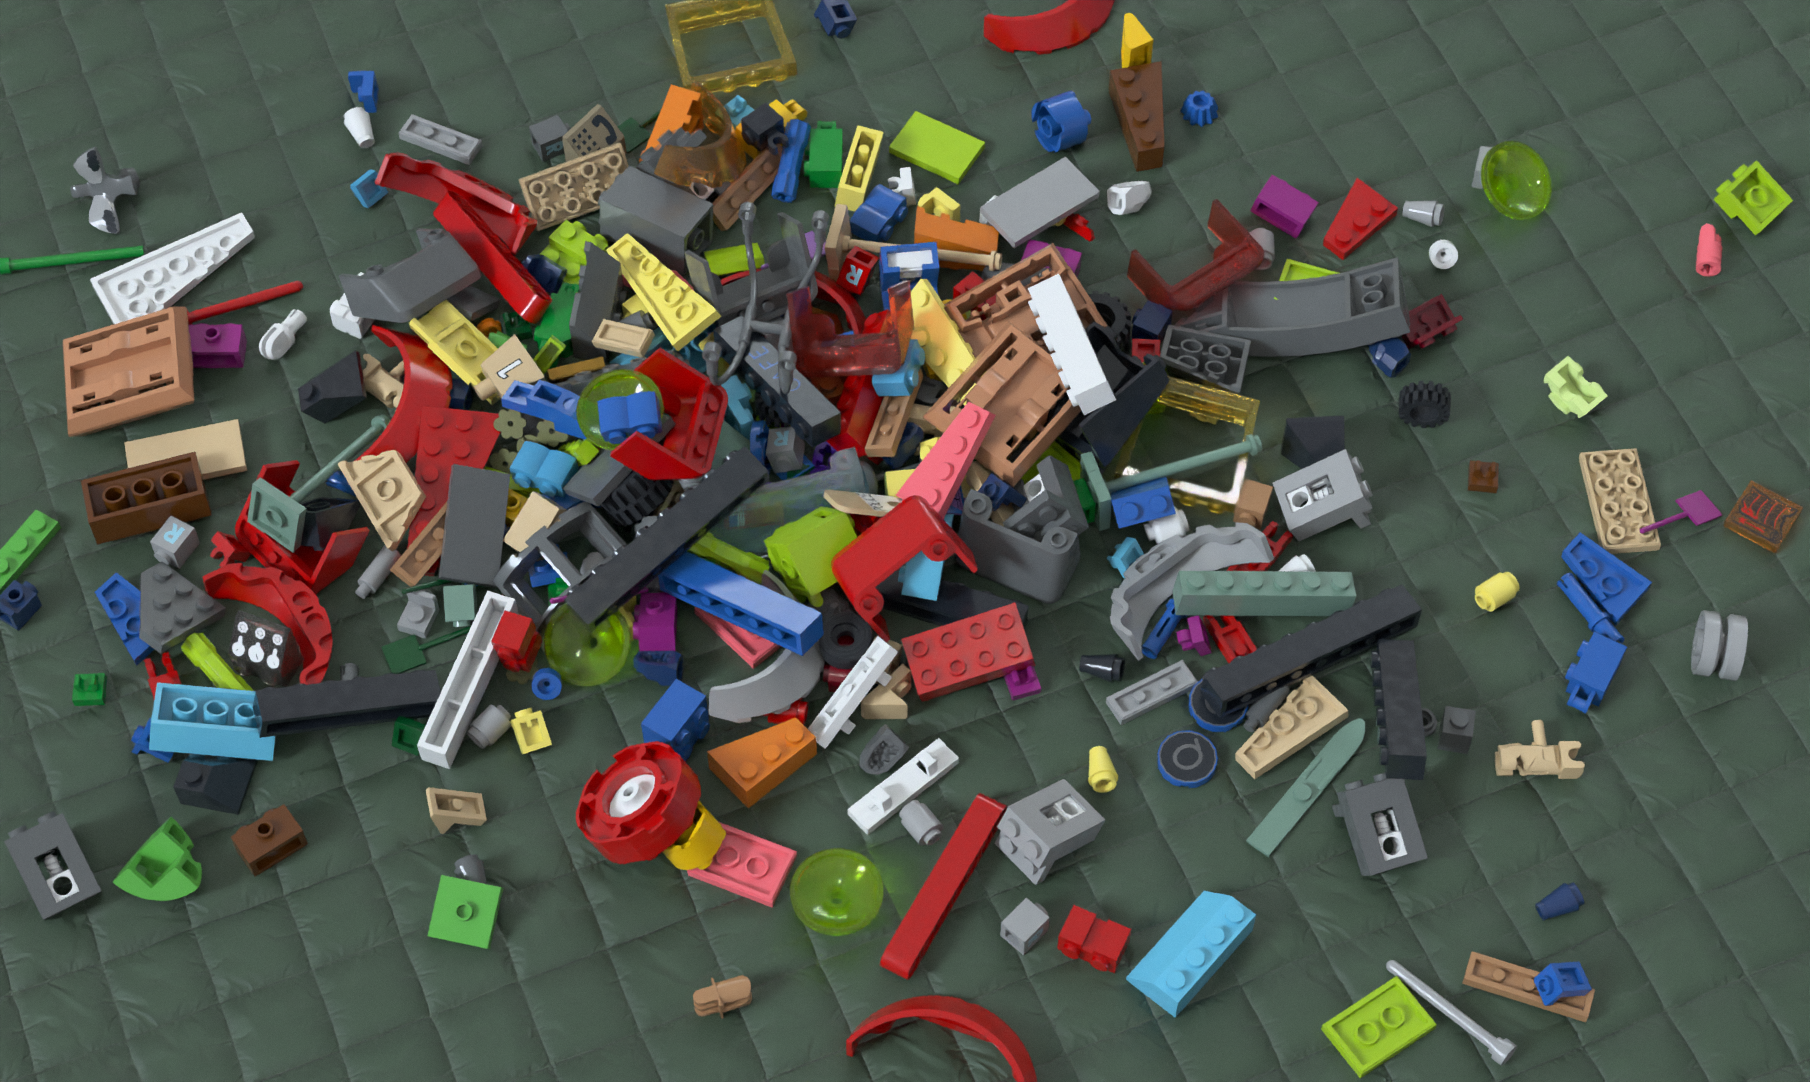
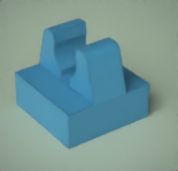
M368 170L350 185L355 197L366 208H370L388 193L386 187L375 184L378 175L376 170Z

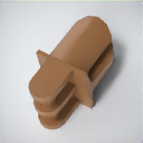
M744 975L720 982H714V979L711 978L712 986L699 989L693 994L695 1013L701 1017L719 1012L721 1019H723V1013L749 1005L752 1001L751 983L748 977Z

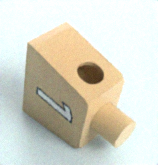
M514 335L482 362L481 368L486 379L475 385L474 389L482 401L495 393L501 399L514 380L535 386L539 379L546 380L517 336Z

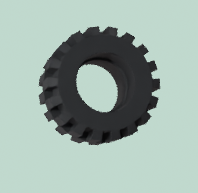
M1092 291V294H1088L1106 324L1117 335L1118 339L1116 342L1120 350L1124 352L1129 346L1132 323L1131 313L1127 311L1128 306L1125 303H1120V298L1117 296L1110 297L1108 292L1098 294V291Z
M633 470L600 506L617 526L630 525L649 515L665 500L672 489L673 480H649Z

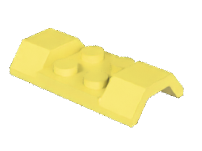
M445 300L436 305L419 320L413 318L410 321V328L468 385L471 383V386L474 388L475 385L486 379L482 372L481 364L498 348L451 303ZM495 393L486 400L493 405L500 400V397Z

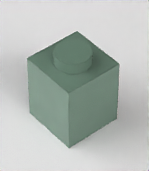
M476 584L443 586L445 622L453 621V627L471 626V620H474L478 613Z

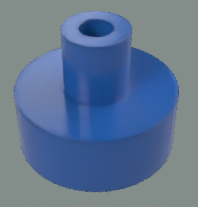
M551 668L538 670L532 679V691L538 698L543 700L556 698L562 688L561 675Z

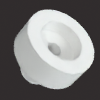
M1438 240L1430 247L1429 257L1435 267L1448 269L1456 263L1458 251L1451 241Z

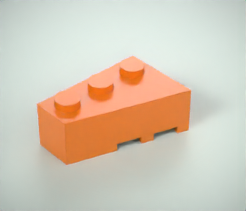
M671 84L646 149L642 151L641 155L651 146L655 148L659 144L657 139L668 129L673 132L682 127L685 132L688 131L690 134L699 129L703 130L701 93Z
M917 206L914 244L937 242V249L990 255L992 250L998 253L999 232L993 226L967 219L965 223L950 220V215L941 213L940 217L925 213V208ZM939 260V267L983 271L986 267L984 265Z
M797 718L707 751L709 769L747 808H750L817 755L816 737Z

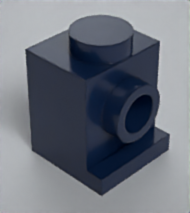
M821 0L814 13L815 18L820 19L827 35H836L839 39L847 37L857 21L847 0Z
M14 580L0 595V620L19 631L42 606L36 587L28 581L20 584Z

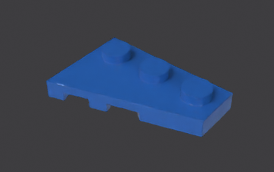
M1581 532L1562 552V559L1603 611L1608 613L1615 626L1650 589L1652 584L1647 578Z
M115 573L95 591V594L137 666L155 649L139 638L140 591L118 573Z

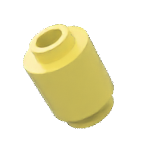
M1510 572L1497 573L1475 588V601L1480 608L1492 612L1516 596L1520 589L1519 583Z

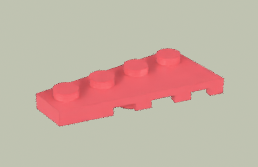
M968 402L897 492L896 496L903 500L913 495L921 496L944 519L996 415Z

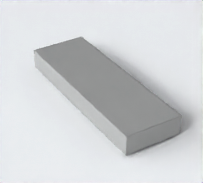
M411 114L399 131V137L404 141L468 165L472 163L483 147L482 140Z
M1181 660L1106 697V704L1120 725H1123L1191 691L1198 681L1185 662Z

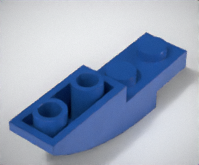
M539 379L535 386L514 380L501 398L502 407L554 422L555 431L581 439H588L591 442L607 446L609 443L605 442L601 435L598 407L579 395L555 384Z

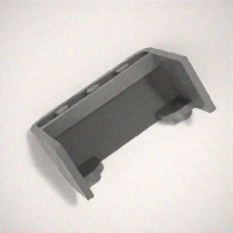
M783 212L777 213L783 239L769 247L767 251L769 267L756 272L758 285L756 306L758 310L755 321L766 322L786 313L811 264L802 222ZM690 250L685 251L684 254L694 291L721 315L714 322L716 328L740 316L744 317L746 308L750 304V275L722 286L718 275L711 272L707 260ZM813 274L804 290L797 308L809 304L815 299L818 292L815 274Z
M419 228L416 230L422 248L419 252L392 268L382 267V265L377 264L368 267L366 273L361 276L343 273L339 275L352 316L403 323L419 317L481 278L479 267L450 232L443 231L441 228L434 230Z

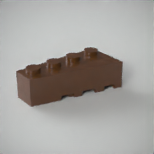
M1162 61L1110 70L1109 94L1136 172L1162 167L1164 156Z

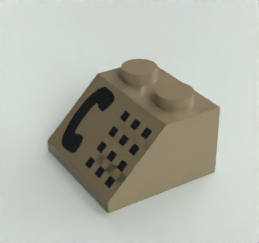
M599 104L592 108L562 136L566 162L617 143H621L626 154L624 135Z

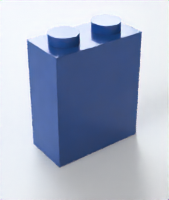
M1166 477L1110 493L1118 528L1176 514Z

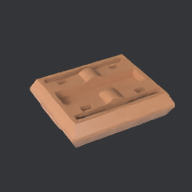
M1054 243L944 304V310L959 327L958 332L965 343L970 344L975 358L1008 322L1012 323L1050 352L1043 339V336L1047 335V333H1041L1035 320L1040 315L1035 317L1028 304V301L1032 300L1028 288L1057 274L1060 275L1071 297L1084 329L1093 322L1103 327L1108 326ZM1047 266L1052 270L1050 272L1049 269H1046L1042 272L1043 276L1040 278L1038 276L1032 277L1031 283L1023 286L1020 282ZM996 295V303L991 306L986 303L981 307L982 311L978 313L977 310L971 312L970 318L964 320L962 314ZM984 314L987 319L982 321L978 317ZM1012 350L1006 356L1009 360L1012 356ZM996 356L995 363L999 360L1001 356Z
M170 307L63 340L67 429L69 437L86 436L194 403V374L186 307Z
M1008 322L928 410L923 418L944 434L962 409L960 407L966 400V404L970 402L996 415L974 459L1014 487L1080 413L1081 408L1079 405L1073 407L1069 399L1046 427L1043 426L1047 422L1049 410L1056 406L1057 401L1061 400L1065 396L1066 391L1071 389V387L1065 388L1058 374L1063 369L1057 370L1050 355L1051 353L1012 323ZM1012 350V356L1009 360L1006 356ZM996 356H1001L999 360L995 363ZM976 383V385L971 389V391L962 399V397L967 393V391ZM951 406H956L949 414ZM1037 432L1040 433L1013 463L1008 461L1012 455L1011 453L1019 448L1020 443L1025 438L1030 441ZM1013 437V443L1011 446H1008L1007 443Z

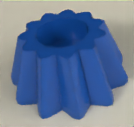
M1195 91L1193 94H1190L1180 109V112L1184 114L1183 120H1189L1190 125L1198 124L1200 127H1203L1205 123L1212 124V119L1218 118V106L1214 98L1211 97L1210 93H1205L1204 91Z

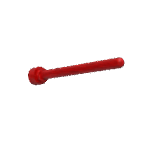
M294 281L188 312L187 310L188 325L299 292L303 289V284L301 281Z

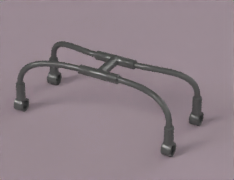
M744 202L740 206L738 216L742 220V233L745 235L751 295L750 304L746 308L738 340L739 348L727 371L718 379L716 375L718 374L721 346L716 342H707L704 345L702 357L706 360L707 374L711 383L715 386H720L737 369L746 347L749 346L752 332L780 335L778 343V377L782 392L788 394L793 383V370L797 361V355L792 351H788L797 315L796 308L819 264L823 244L826 241L829 215L822 210L813 213L811 226L815 229V254L791 301L789 309L786 310L783 324L755 321L758 310L756 306L758 285L751 235L753 234V220L757 208L753 203Z

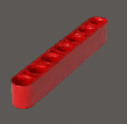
M448 190L434 210V217L477 263L479 269L514 310L526 321L537 324L552 303V298L514 254L510 252L473 207L461 195Z
M982 793L975 797L886 947L880 960V967L906 980L912 977L999 829L997 826L1008 808L1007 805Z

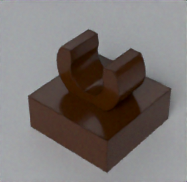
M1470 460L1467 490L1497 493L1499 463Z

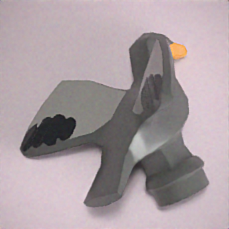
M93 147L82 153L73 164L78 174L88 182L71 186V195L73 198L92 196L93 201L89 210V223L104 232L120 234L114 201L116 196L120 194L137 195V188L140 187L139 177L133 167L127 169L124 167L118 175L106 173L97 147Z

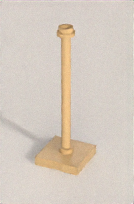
M836 204L825 243L829 277L837 281L846 256L854 246H858L868 252L880 253V247L899 244L852 239L847 205ZM937 249L938 260L989 266V271L1000 270L1002 253H997L994 250L991 251L990 255Z

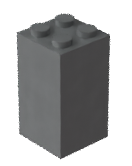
M628 166L622 174H618L611 187L607 191H603L599 197L600 217L598 223L600 225V235L606 240L616 243L628 233L670 270H676L683 276L688 272L684 252L690 250L701 256L703 251H706L713 242L712 203L631 166Z

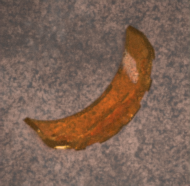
M694 80L689 90L701 93L705 126L721 138L712 144L699 147L665 145L654 174L682 186L690 187L693 182L701 183L711 188L722 187L723 182L733 183L739 179L746 165V155L724 106L709 90Z

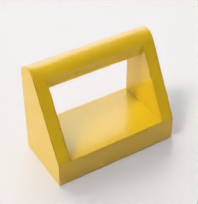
M1126 13L1124 15L1121 47L1122 68L1151 63L1153 38L1132 13Z

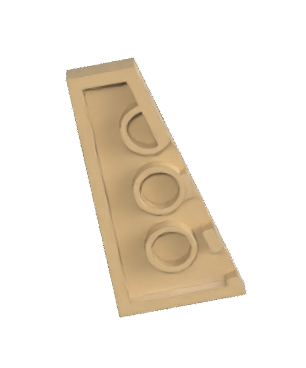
M1310 676L1303 680V684L1297 690L1294 689L1288 695L1287 701L1279 710L1276 709L1269 716V721L1262 728H1258L1235 753L1236 761L1256 779L1348 718V709L1315 677Z

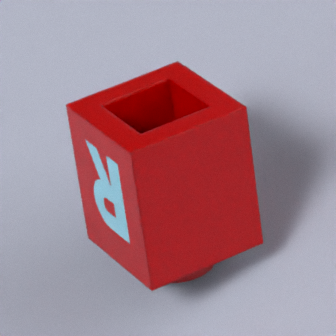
M854 246L846 256L836 284L842 286L848 292L861 295L869 285L880 257L858 246Z

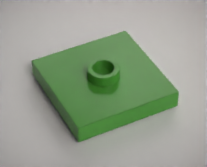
M441 875L427 936L490 949L503 888Z

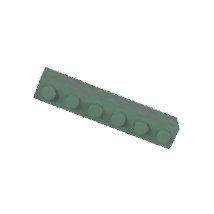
M1179 571L1172 590L1176 615L1331 616L1336 611H1344L1351 608L1356 598L1352 572Z

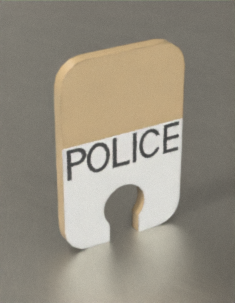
M825 490L823 496L835 509L841 512L883 517L903 501V499L893 496L839 490Z

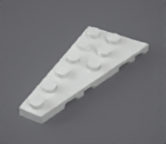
M241 212L91 278L90 281L113 324H117L171 307L253 240L255 236Z

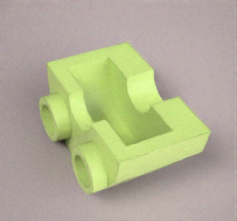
M1567 356L1545 374L1544 383H1548L1551 389V393L1548 396L1558 409L1565 414L1573 412L1578 415V418H1581L1608 395L1598 383H1590L1585 380L1583 368Z

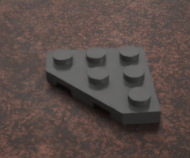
M160 562L141 573L139 638L160 654L182 642L194 632L197 633L224 617L226 608L164 562Z

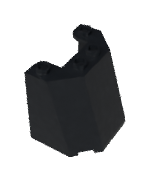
M1093 322L1085 331L1116 400L1086 415L1081 410L1057 439L1061 442L1062 448L1070 453L1080 464L1081 454L1092 451L1102 475L1165 391L1170 379L1165 371L1167 366L1158 355L1146 354L1143 357L1146 364L1144 365L1138 357L1134 355L1131 357L1120 350L1116 342L1118 337L1109 326L1103 327ZM1067 392L1061 400L1057 401L1056 406L1049 410L1047 422L1043 425L1044 427L1050 423L1069 400Z

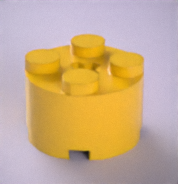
M698 801L691 827L685 830L662 853L679 869L691 870L698 868L703 870L712 863L713 856L720 848L726 836V831L706 807Z

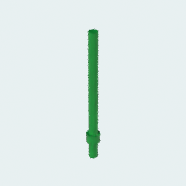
M142 245L13 260L10 257L0 258V275L12 274L14 270L141 257L145 255V251Z

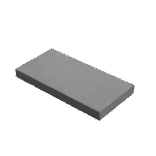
M1064 157L981 206L980 213L1013 248H1016L1099 198L1100 191Z

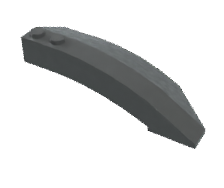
M1398 257L1343 273L1309 279L1249 282L1230 281L1229 277L1221 282L1222 288L1215 295L1208 294L1194 306L1195 312L1188 319L1182 317L1175 323L1177 327L1251 340L1248 356L1264 357L1329 353L1371 345L1377 341L1392 337L1396 338L1410 333V316Z

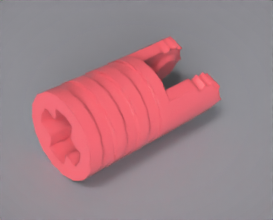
M1707 223L1701 227L1699 233L1696 272L1702 276L1710 277L1719 274L1721 271L1722 240L1719 234L1715 233V227Z

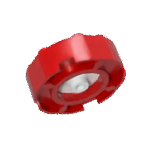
M658 741L631 745L613 755L617 761L602 774L596 770L583 788L576 810L577 826L588 841L611 862L627 864L653 860L658 854L671 846L693 824L694 814L701 797V786L698 776L671 746Z

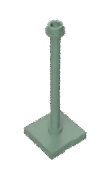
M386 415L375 416L371 420L372 426L291 496H287L261 477L252 484L247 522L275 539L291 552H295L301 546L307 509L299 503L340 469L338 466L339 462L345 460L348 462L377 436L381 435L391 420Z
M1250 434L1246 435V441L1108 482L1105 479L1103 480L1091 451L1081 454L1080 479H1085L1095 502V522L1098 530L1101 531L1110 528V493L1247 452L1255 456L1258 452L1262 451V444L1258 435L1253 436Z

